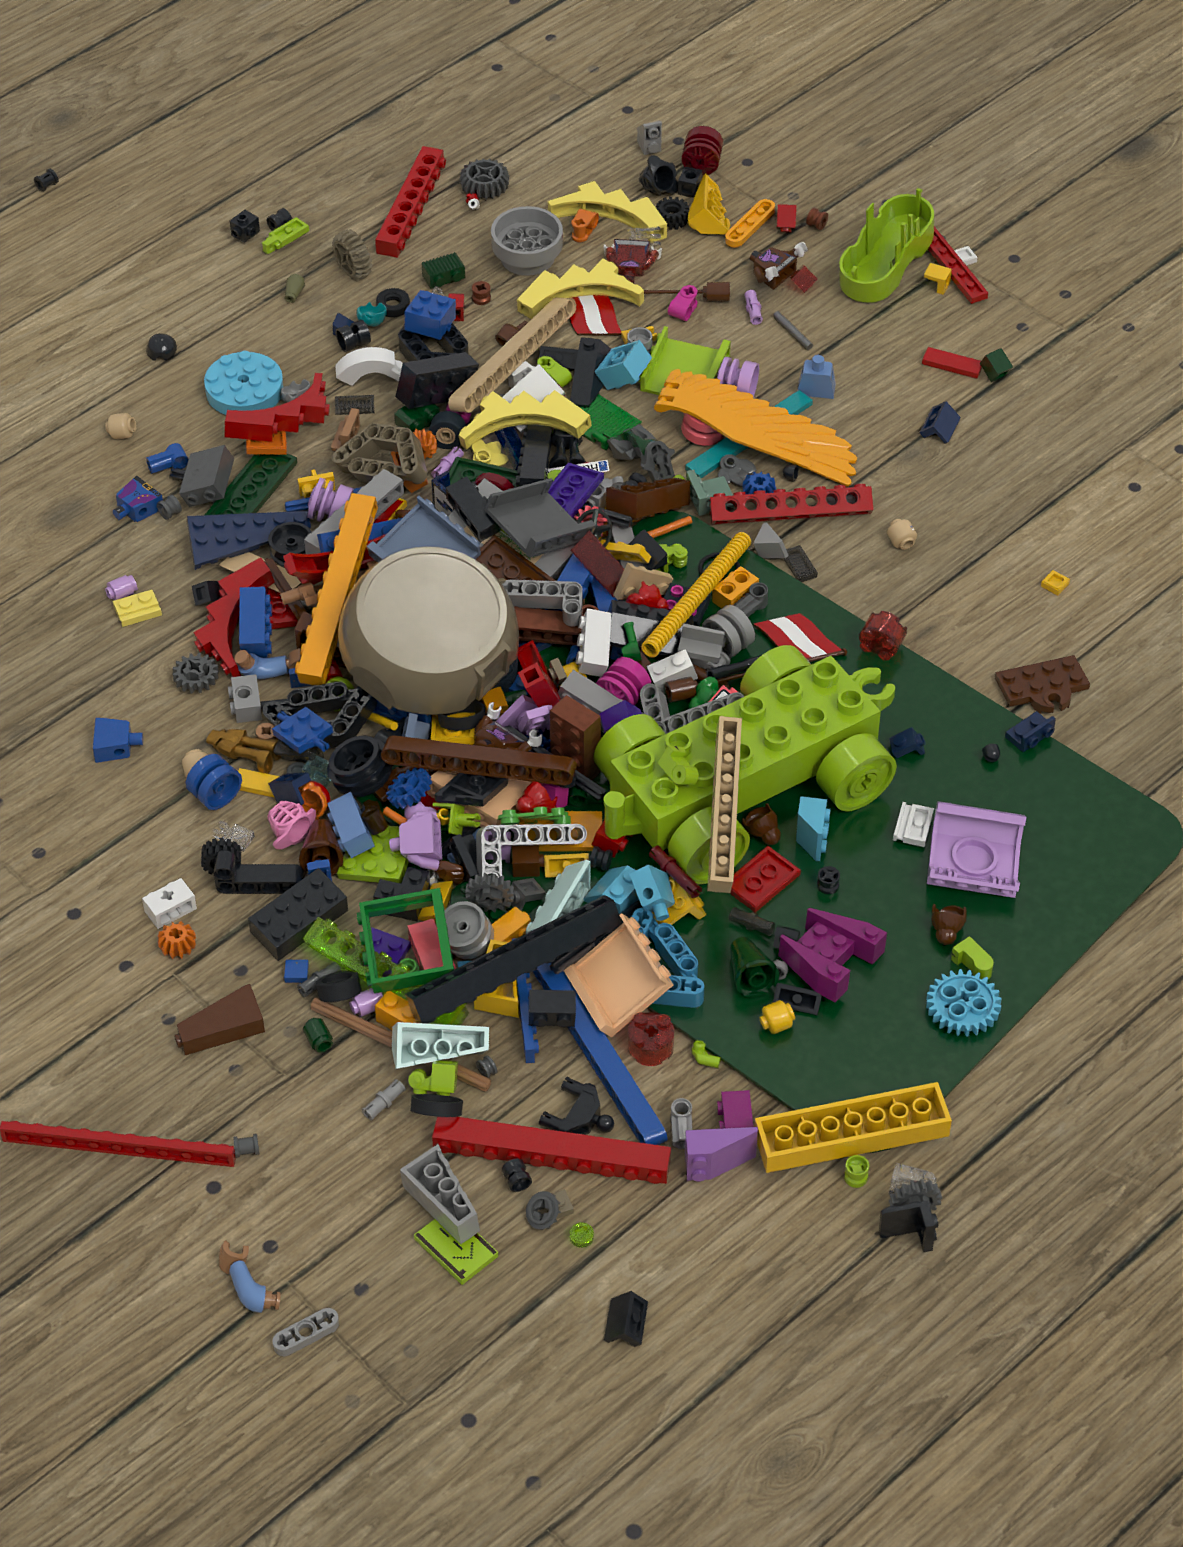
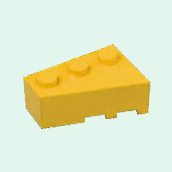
M491 939L486 954L508 942ZM516 980L498 986L491 993H484L478 996L474 1001V1009L519 1018Z

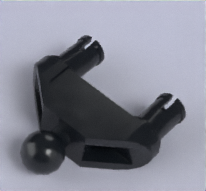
M568 1076L563 1081L561 1090L579 1098L566 1118L561 1119L544 1111L539 1119V1125L548 1129L583 1135L589 1134L595 1124L598 1130L603 1133L610 1132L615 1125L610 1115H600V1101L595 1085L591 1083L582 1084Z

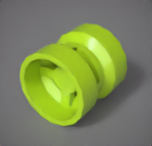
M853 1155L847 1159L844 1180L849 1186L860 1188L867 1183L869 1172L868 1160L861 1155Z

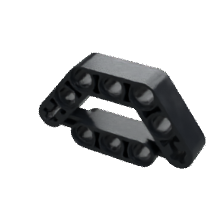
M453 323L451 324L450 331H446L440 340L434 338L445 352H431L422 341L425 335L405 330V324L398 333L399 350L408 362L464 352L469 355L468 341Z
M333 682L292 690L287 696V701L267 702L263 707V714L268 723L277 726L282 722L276 717L281 711L292 716L304 707H307L315 714L341 709L335 719L326 721L332 725L333 733L325 737L323 741L329 744V748H334L344 741L357 736L376 708L378 701L360 686L356 689L348 690L345 683ZM314 746L312 748L305 750L302 753L317 751L321 749L317 746Z

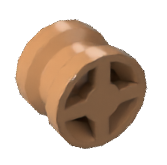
M272 723L260 724L256 728L257 738L278 740L272 731V728L275 726Z

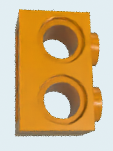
M740 566L735 571L730 572L712 590V602L721 609L726 605H734L749 592L752 584L759 582V578Z

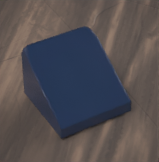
M337 313L332 324L333 335L336 336V329L345 325L350 327V324L354 321Z

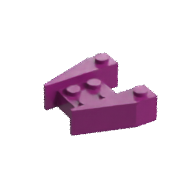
M808 908L805 929L808 931L797 942L782 934L780 936L778 956L814 991L836 1002L848 990L850 970L842 965L852 955L873 964L885 952L887 932L868 922Z

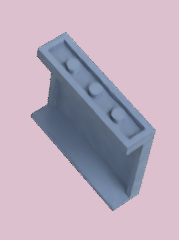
M420 496L417 497L418 504L377 544L372 541L367 546L369 556L376 562L393 553L415 547L447 548L466 554L475 560L481 555L480 543L475 537L466 535L464 529L456 523L454 525L443 511H437L430 500H424Z

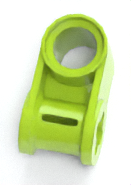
M543 356L538 359L537 365L539 364L561 388L572 382V375L569 370L558 364L551 357Z

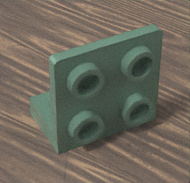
M694 469L686 471V480L690 481V498L699 516L710 513L709 499L714 494L725 493V496H733L724 476L702 481L700 476L697 477ZM731 503L725 505L726 509L735 507Z

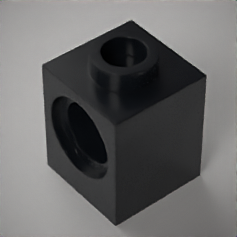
M684 167L678 179V195L695 197L702 179V170Z

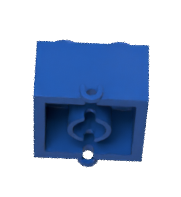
M420 290L405 310V330L440 340L446 331H450L451 324L456 318V299Z

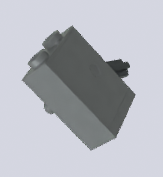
M222 445L191 453L186 470L180 468H172L170 470L171 478L182 481L179 494L189 507L208 502L214 504L216 500L224 498L234 457L227 447Z

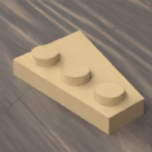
M627 563L614 596L617 600L627 599L630 594L638 593L642 586V581L648 586L655 584L659 588L660 594L665 595L670 583L673 581V577L666 572L654 569L650 571L643 566L635 567L633 564Z

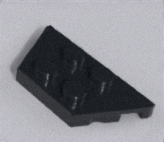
M459 773L435 794V801L484 806L508 785V779Z

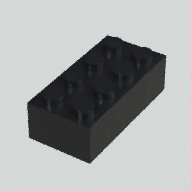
M466 352L405 362L402 364L395 397L408 409L449 402L450 396L478 370L479 363Z
M318 868L248 918L250 933L279 961L348 911L347 896Z

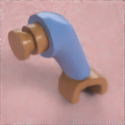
M298 648L290 652L288 655L289 659H287L286 655L261 658L253 653L249 654L246 650H240L235 655V662L239 664V671L243 675L256 674L257 679H268L288 674L289 669L295 668L296 663L301 660V649Z
M225 1240L220 1247L218 1255L219 1267L223 1272L231 1275L234 1288L241 1303L253 1312L262 1313L263 1308L270 1309L271 1306L274 1307V1310H278L281 1292L272 1294V1291H266L265 1286L253 1280L246 1266L249 1246L243 1245L242 1253L237 1254L230 1251V1243Z

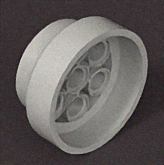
M524 206L512 208L500 214L492 224V250L508 271L525 276L540 274L552 266L554 259L562 250V224L553 213L539 207Z

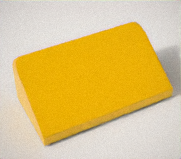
M589 853L544 855L545 878L557 877L559 873L562 874L566 866L589 860Z
M453 881L432 883L430 890L440 888L444 910H446L451 898ZM434 906L422 908L418 920L434 919L436 924Z

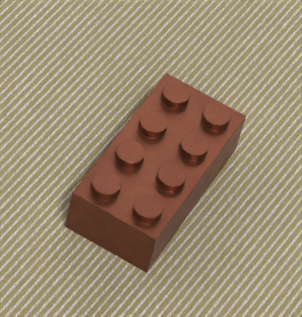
M566 695L550 710V751L553 755L567 756L574 759L577 764L576 770L590 780H593L601 772L594 762V752L601 739V716Z

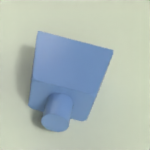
M815 355L812 360H806L801 371L797 391L800 390L808 397L834 399L836 382L833 364L825 362L824 357L821 355Z

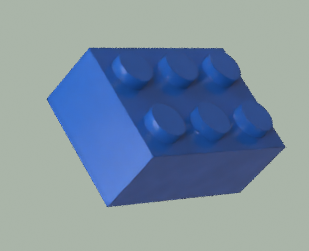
M240 587V650H246L249 654L253 653L261 658H268V654H272V641H270V635H272V623L270 621V617H272V604L270 594L266 595L265 587Z

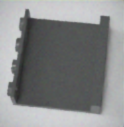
M552 478L490 494L484 509L529 558L579 544L582 538L590 541L597 526L592 520L578 524L548 493L553 482Z

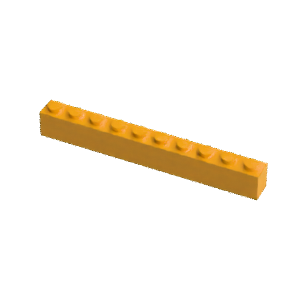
M351 493L350 500H347L345 503V516L340 519L339 536H335V549L329 555V568L323 575L324 585L318 591V604L312 611L313 621L307 627V640L301 646V660L295 666V674H297L300 683L310 685L326 683L338 643V627L343 605L356 583L378 510L376 497Z

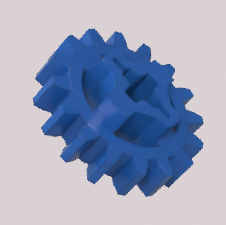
M414 767L412 771L407 769L405 774L400 773L397 777L398 779L392 780L394 784L388 786L389 791L386 794L388 796L387 799L397 809L399 807L404 809L406 805L411 807L413 802L418 803L422 799L421 797L426 796L425 791L431 789L429 786L432 784L431 776L423 768L418 769Z

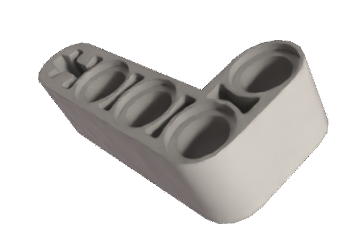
M506 580L502 584L514 607L562 609L563 622L568 626L578 625L583 607V591L579 583L569 581Z

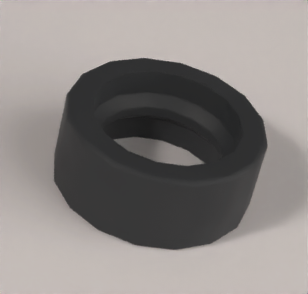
M354 971L328 974L316 981L320 1001L323 1002L347 1000L357 996L362 991L359 975Z

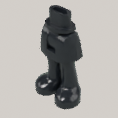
M555 428L551 442L556 447V453L550 460L549 469L566 466V449L570 451L569 463L575 465L585 463L586 460L579 452V445L583 442L582 436L578 439L565 431Z

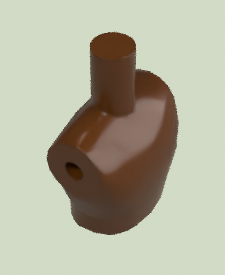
M523 321L517 327L508 323L504 324L495 336L496 341L503 347L528 322Z

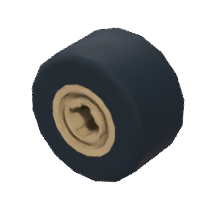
M442 411L432 419L429 431L435 435L437 447L453 449L460 446L459 434L462 428L466 426V423L459 414L452 411Z

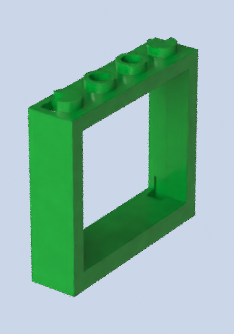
M440 888L359 903L360 912H357L358 925L363 926V931L359 932L361 945L366 947V952H362L364 965L369 967V972H366L365 976L367 986L372 985L374 994L424 985L454 970ZM434 906L443 966L379 978L370 917Z

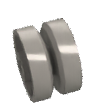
M726 605L717 614L707 618L702 624L704 628L725 632L721 651L727 654L730 659L737 655L740 650L750 646L755 640V632L749 618L743 611L733 605Z
M464 901L450 905L445 910L451 952L456 957L462 959H475L483 955L488 949L490 940H494V929L490 920L482 909L474 903Z

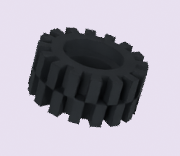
M665 197L663 201L659 200L656 204V209L666 221L669 230H672L673 227L677 230L679 226L683 228L684 224L687 225L689 205L687 202H684V199L679 200V197H675V199L669 197L667 200Z
M216 838L212 839V842L208 840L201 849V866L205 872L208 871L212 875L215 866V856L217 852L224 850L232 852L236 857V864H241L240 845H237L235 841L231 843V839L228 838L226 841H224V838H220V841H217Z

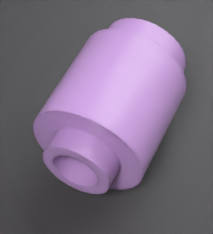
M124 575L107 583L105 588L108 598L113 600L128 597L138 590L132 575Z
M372 988L360 992L349 1002L353 1014H358L359 1017L374 1012L375 1004L383 997L382 992L374 994Z

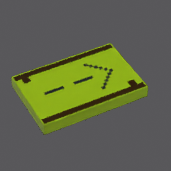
M436 1219L414 1234V1240L461 1285L465 1284L498 1257V1252L480 1234L477 1233L460 1244Z

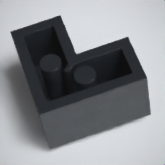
M408 867L401 884L380 879L373 899L430 890L429 871ZM422 908L386 915L418 922Z

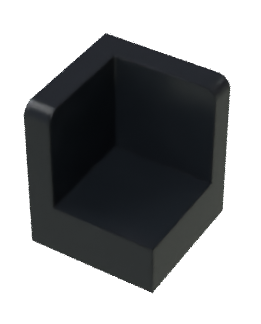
M205 581L192 586L195 606H202L221 598L218 592L221 590L218 581Z

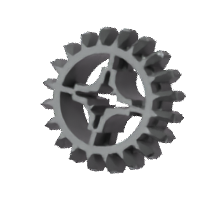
M484 158L482 160L475 159V162L469 161V164L464 165V169L460 173L462 191H465L466 195L468 193L477 194L479 200L481 198L486 200L487 198L494 199V196L500 197L501 193H505L509 185L507 167H504L503 163H498L497 160L491 161V158L488 160H484Z

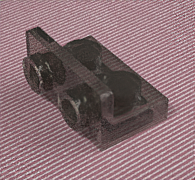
M279 739L274 749L275 755H280L282 759L287 761L322 766L325 760L323 751L317 746L299 754Z

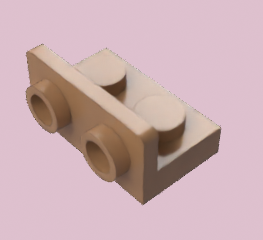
M351 408L349 415H346L344 421L340 422L331 445L332 451H336L358 434L360 428L359 409Z

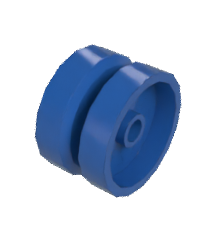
M210 754L200 759L191 768L185 782L186 789L209 810H217L230 803L237 795L242 784V776L219 754Z

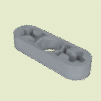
M324 1308L279 1331L273 1337L275 1353L279 1356H289L333 1333L339 1327L338 1313L332 1308ZM328 1318L329 1320H332V1323L328 1324L326 1321L324 1322L323 1319ZM306 1327L313 1330L312 1334L307 1337L299 1334L300 1330ZM284 1340L285 1343H288V1346L280 1345V1342Z

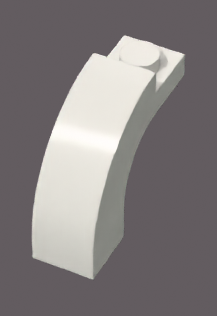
M378 347L361 348L348 353L335 365L336 378L351 386L360 377L368 373H382L399 381L403 363L395 360L394 352Z

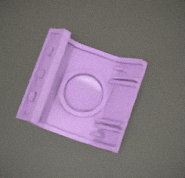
M937 801L931 836L927 884L1015 898L1016 891L1019 892L1020 886L1018 881L1019 856L1026 816Z

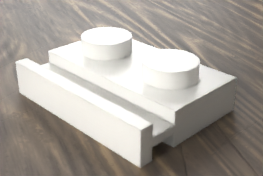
M903 802L893 841L898 839L903 840V843L925 847L934 808L916 804L910 806Z

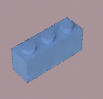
M351 792L327 803L330 809L327 815L331 823L335 824L332 828L337 838H341L337 841L343 852L347 851L350 857L353 858L375 847L370 832L361 817L360 806Z

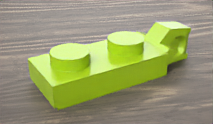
M297 217L293 218L269 233V237L262 242V251L270 254L275 249L284 247L309 232V225Z

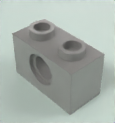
M257 675L231 677L232 686H228L229 699H234V702H230L231 715H236L237 723L262 720Z

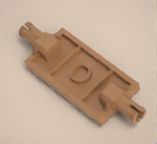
M375 560L367 563L368 568L359 571L356 582L370 567L377 563ZM309 582L297 586L295 589L280 593L282 602L286 605L302 599L307 606L317 607L318 591L323 588L324 583L313 586Z

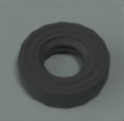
M389 288L377 295L376 306L379 303H383L387 307L386 317H400L405 314V310L410 305V298L404 290ZM398 300L400 304L392 306L387 305L386 302Z

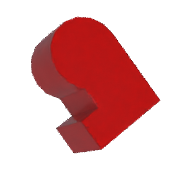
M449 293L448 298L456 299V311L460 312V315H457L454 321H464V294Z

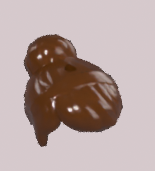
M765 803V807H757L751 810L745 820L742 818V826L748 834L762 838L765 844L775 845L781 839L777 815L768 803Z
M933 904L931 922L936 929V938L940 944L950 945L956 940V934L966 923V907L962 909L959 906L952 905L944 907L939 911L936 909V904Z

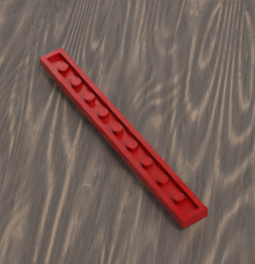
M1 1121L0 1125L3 1142L234 1167L236 1162L234 1146L227 1144L217 1145L202 1141L190 1142L181 1139H162L156 1136H136L131 1133L117 1134L110 1131H90L85 1128L71 1129L64 1126L53 1127L44 1126L39 1123H20L18 1121Z

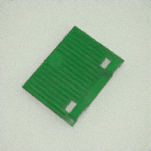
M599 394L589 408L579 407L590 415L592 425L582 436L593 443L596 441L600 442L601 448L605 451L609 449L608 439L616 437L623 433L624 430L642 423V421Z

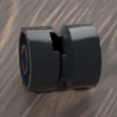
M362 319L351 323L350 327L345 325L336 329L337 341L344 352L355 349L356 345L360 347L371 342L369 329Z

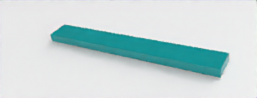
M798 390L774 407L785 408L790 415H798L813 405V400ZM725 438L687 463L685 470L694 469L697 477L700 476L702 479L720 467V460L723 456L728 454L736 456L748 447Z

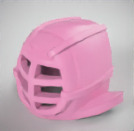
M280 801V803L276 804L268 813L269 824L277 837L273 842V847L275 849H284L290 845L302 842L315 821L316 811L311 808L306 813L299 803L296 804L289 801Z

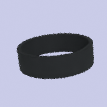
M474 700L464 710L448 714H438L439 725L442 728L455 731L473 729L483 716H486L485 706L483 703ZM463 712L476 713L475 715L462 718L447 717Z
M415 1094L411 1097V1112L436 1117H458L462 1115L463 1100L460 1098L437 1094Z

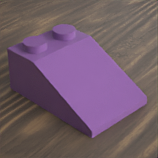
M757 1127L686 1130L685 1165L687 1181L694 1180L699 1182L713 1179L755 1158Z

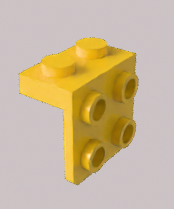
M670 876L669 881L675 904L667 908L669 918L662 921L656 920L658 924L668 923L673 925L687 913L692 914L699 920L703 918L706 913L702 908L704 903L699 896L691 898Z

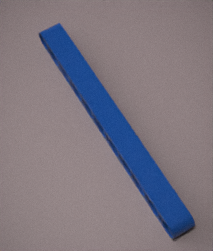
M544 963L533 971L543 990L576 991L564 971L554 974L550 970L551 963ZM576 992L575 1027L567 1028L639 1143L659 1145L666 1142L668 1138L663 1125L610 1041L599 1030Z

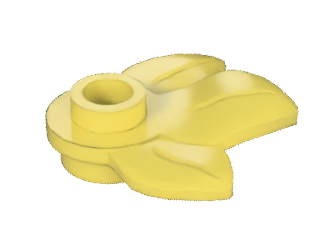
M479 439L472 445L474 453L472 460L496 466H503L509 461V456L501 454L500 441L485 444L483 440Z

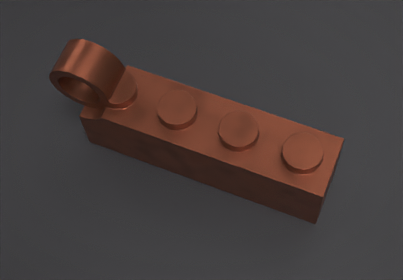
M584 605L582 607V616H584L587 608L598 611L599 609L593 605ZM514 607L519 627V640L577 645L581 629L578 628V625H566L563 622L562 611Z

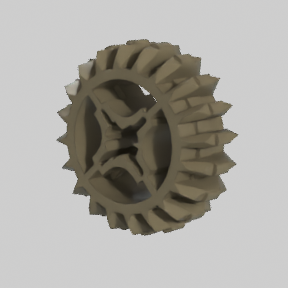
M351 229L343 230L335 235L332 242L334 256L343 272L355 280L363 279L369 275L372 270V259L364 241L361 240V236H358Z

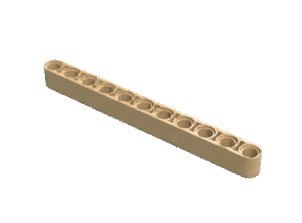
M553 298L450 396L448 403L450 410L453 412H472L485 396H488L575 313V300L573 298Z

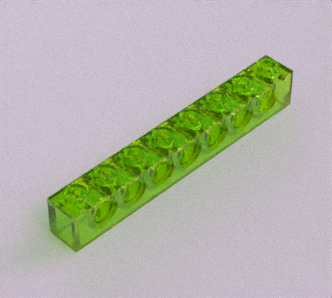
M318 917L303 938L307 946L329 960L336 962L344 969L357 972L359 978L367 982L365 973L369 972V967L364 966L362 952H366L365 945H361V942L356 940V936L346 929L344 931L337 928L338 925L328 918L323 920ZM337 937L334 943L328 944L331 938ZM355 948L354 953L346 955L349 949ZM375 951L379 978H383L382 975L387 970L392 971L389 976L410 973L411 969L403 963L399 962L397 965L391 961L392 958L385 952L381 951L379 954ZM422 985L391 990V992L407 1000L405 994ZM466 1003L458 1006L451 1013H444L436 1017L433 1023L461 1025L469 1014L465 1006Z

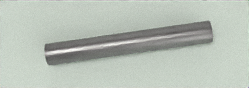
M779 311L773 314V317L807 350L813 347V344Z

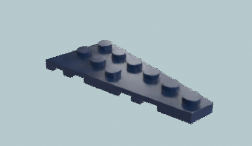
M308 511L187 516L194 570L201 568V565L207 563L214 564L219 559L225 557L232 558L257 550L262 545L269 544L268 537L270 532L282 523L298 522L308 526L311 530L310 519L307 518Z

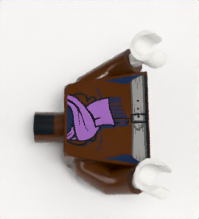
M798 243L794 247L795 249L790 251H781L773 247L768 248L762 254L756 250L753 251L750 255V261L754 262L753 273L758 283L764 282L774 290L796 272L797 258L803 257L804 252L808 251L805 243Z
M494 702L489 704L487 716H483L474 730V738L476 740L474 745L529 752L531 746L538 747L542 743V734L536 737L537 730L535 729L529 732V741L526 742L496 721H492V719H498L501 712V706L498 710H493Z

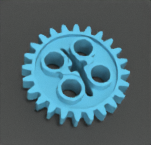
M959 969L958 975H955L951 970L949 977L942 974L941 980L935 979L934 985H930L926 999V1008H929L928 1015L933 1016V1023L940 1021V1029L947 1026V1033L954 1029L957 1036H959L961 1031H964L966 1037L969 1036V1031H973L975 1035H978L979 1029L986 1032L987 1026L993 1027L994 1021L998 1020L1001 1011L999 990H994V983L987 984L988 977L982 980L979 979L980 973L972 976L971 970L967 974H963L962 970Z

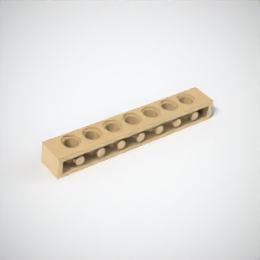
M719 716L716 728L707 891L730 893L733 885L742 718Z

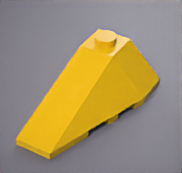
M706 173L701 179L688 212V224L700 234H726L730 229V222L724 216L726 209L721 204L723 199L720 189Z

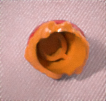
M309 781L298 788L304 800V804L301 806L306 813L311 808L316 811L315 821L328 811L327 803L331 802L330 794L322 784Z

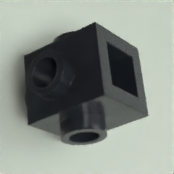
M243 210L230 220L231 235L244 243L260 232L259 217L247 210Z

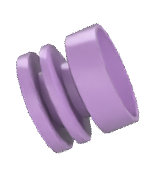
M725 357L718 371L717 379H720V384L737 386V391L750 393L754 397L759 377V364L745 361L740 369L739 359L735 358L732 362V358Z
M320 478L317 485L313 488L309 499L307 518L313 519L316 511H318L317 521L320 522L325 514L329 518L335 510H338L346 503L354 488L341 484L337 491L334 492V482L330 481L325 489L326 479Z

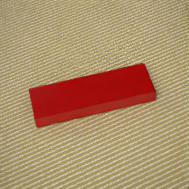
M931 347L927 348L922 359L923 365L976 379L982 370L981 360Z

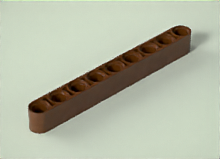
M403 736L388 737L381 752L382 760L392 765L530 782L535 781L555 785H569L573 780L577 767L575 760L567 756Z

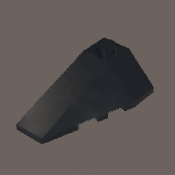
M583 337L580 339L570 401L578 407L589 408L604 386L595 371L611 348L601 339Z

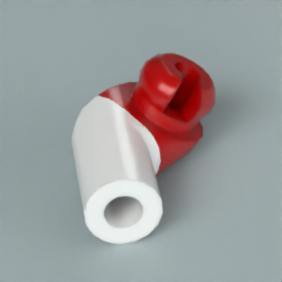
M468 193L466 195L467 199H465L466 203H468L470 208L477 210L480 207L477 194Z

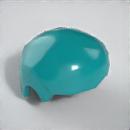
M368 302L365 306L357 308V319H362L369 327H376L384 322L387 307L383 303L372 306L371 302Z

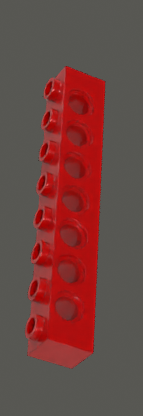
M422 146L375 239L376 254L398 258L400 252L404 250L405 242L410 238L411 230L416 226L417 218L422 214L423 206L425 203L427 204L429 194L433 192L435 182L440 178L441 170L445 168L446 158H444V150Z
M855 484L851 488H846V485L834 486V489H826L825 486L814 487V490L795 488L792 492H786L785 489L774 490V493H766V491L760 490L748 495L745 492L733 493V496L717 493L709 499L711 525L871 514L874 510L872 487L866 486V484ZM846 496H854L856 503H848ZM833 497L836 500V504L829 505L826 502V498ZM791 499L795 501L796 507H788L786 500ZM806 499H814L816 505L812 507L808 506L806 503ZM773 501L776 508H767L765 502ZM752 502L755 504L756 509L750 511L746 508L745 504ZM731 503L735 506L736 510L729 512L726 510L725 505Z

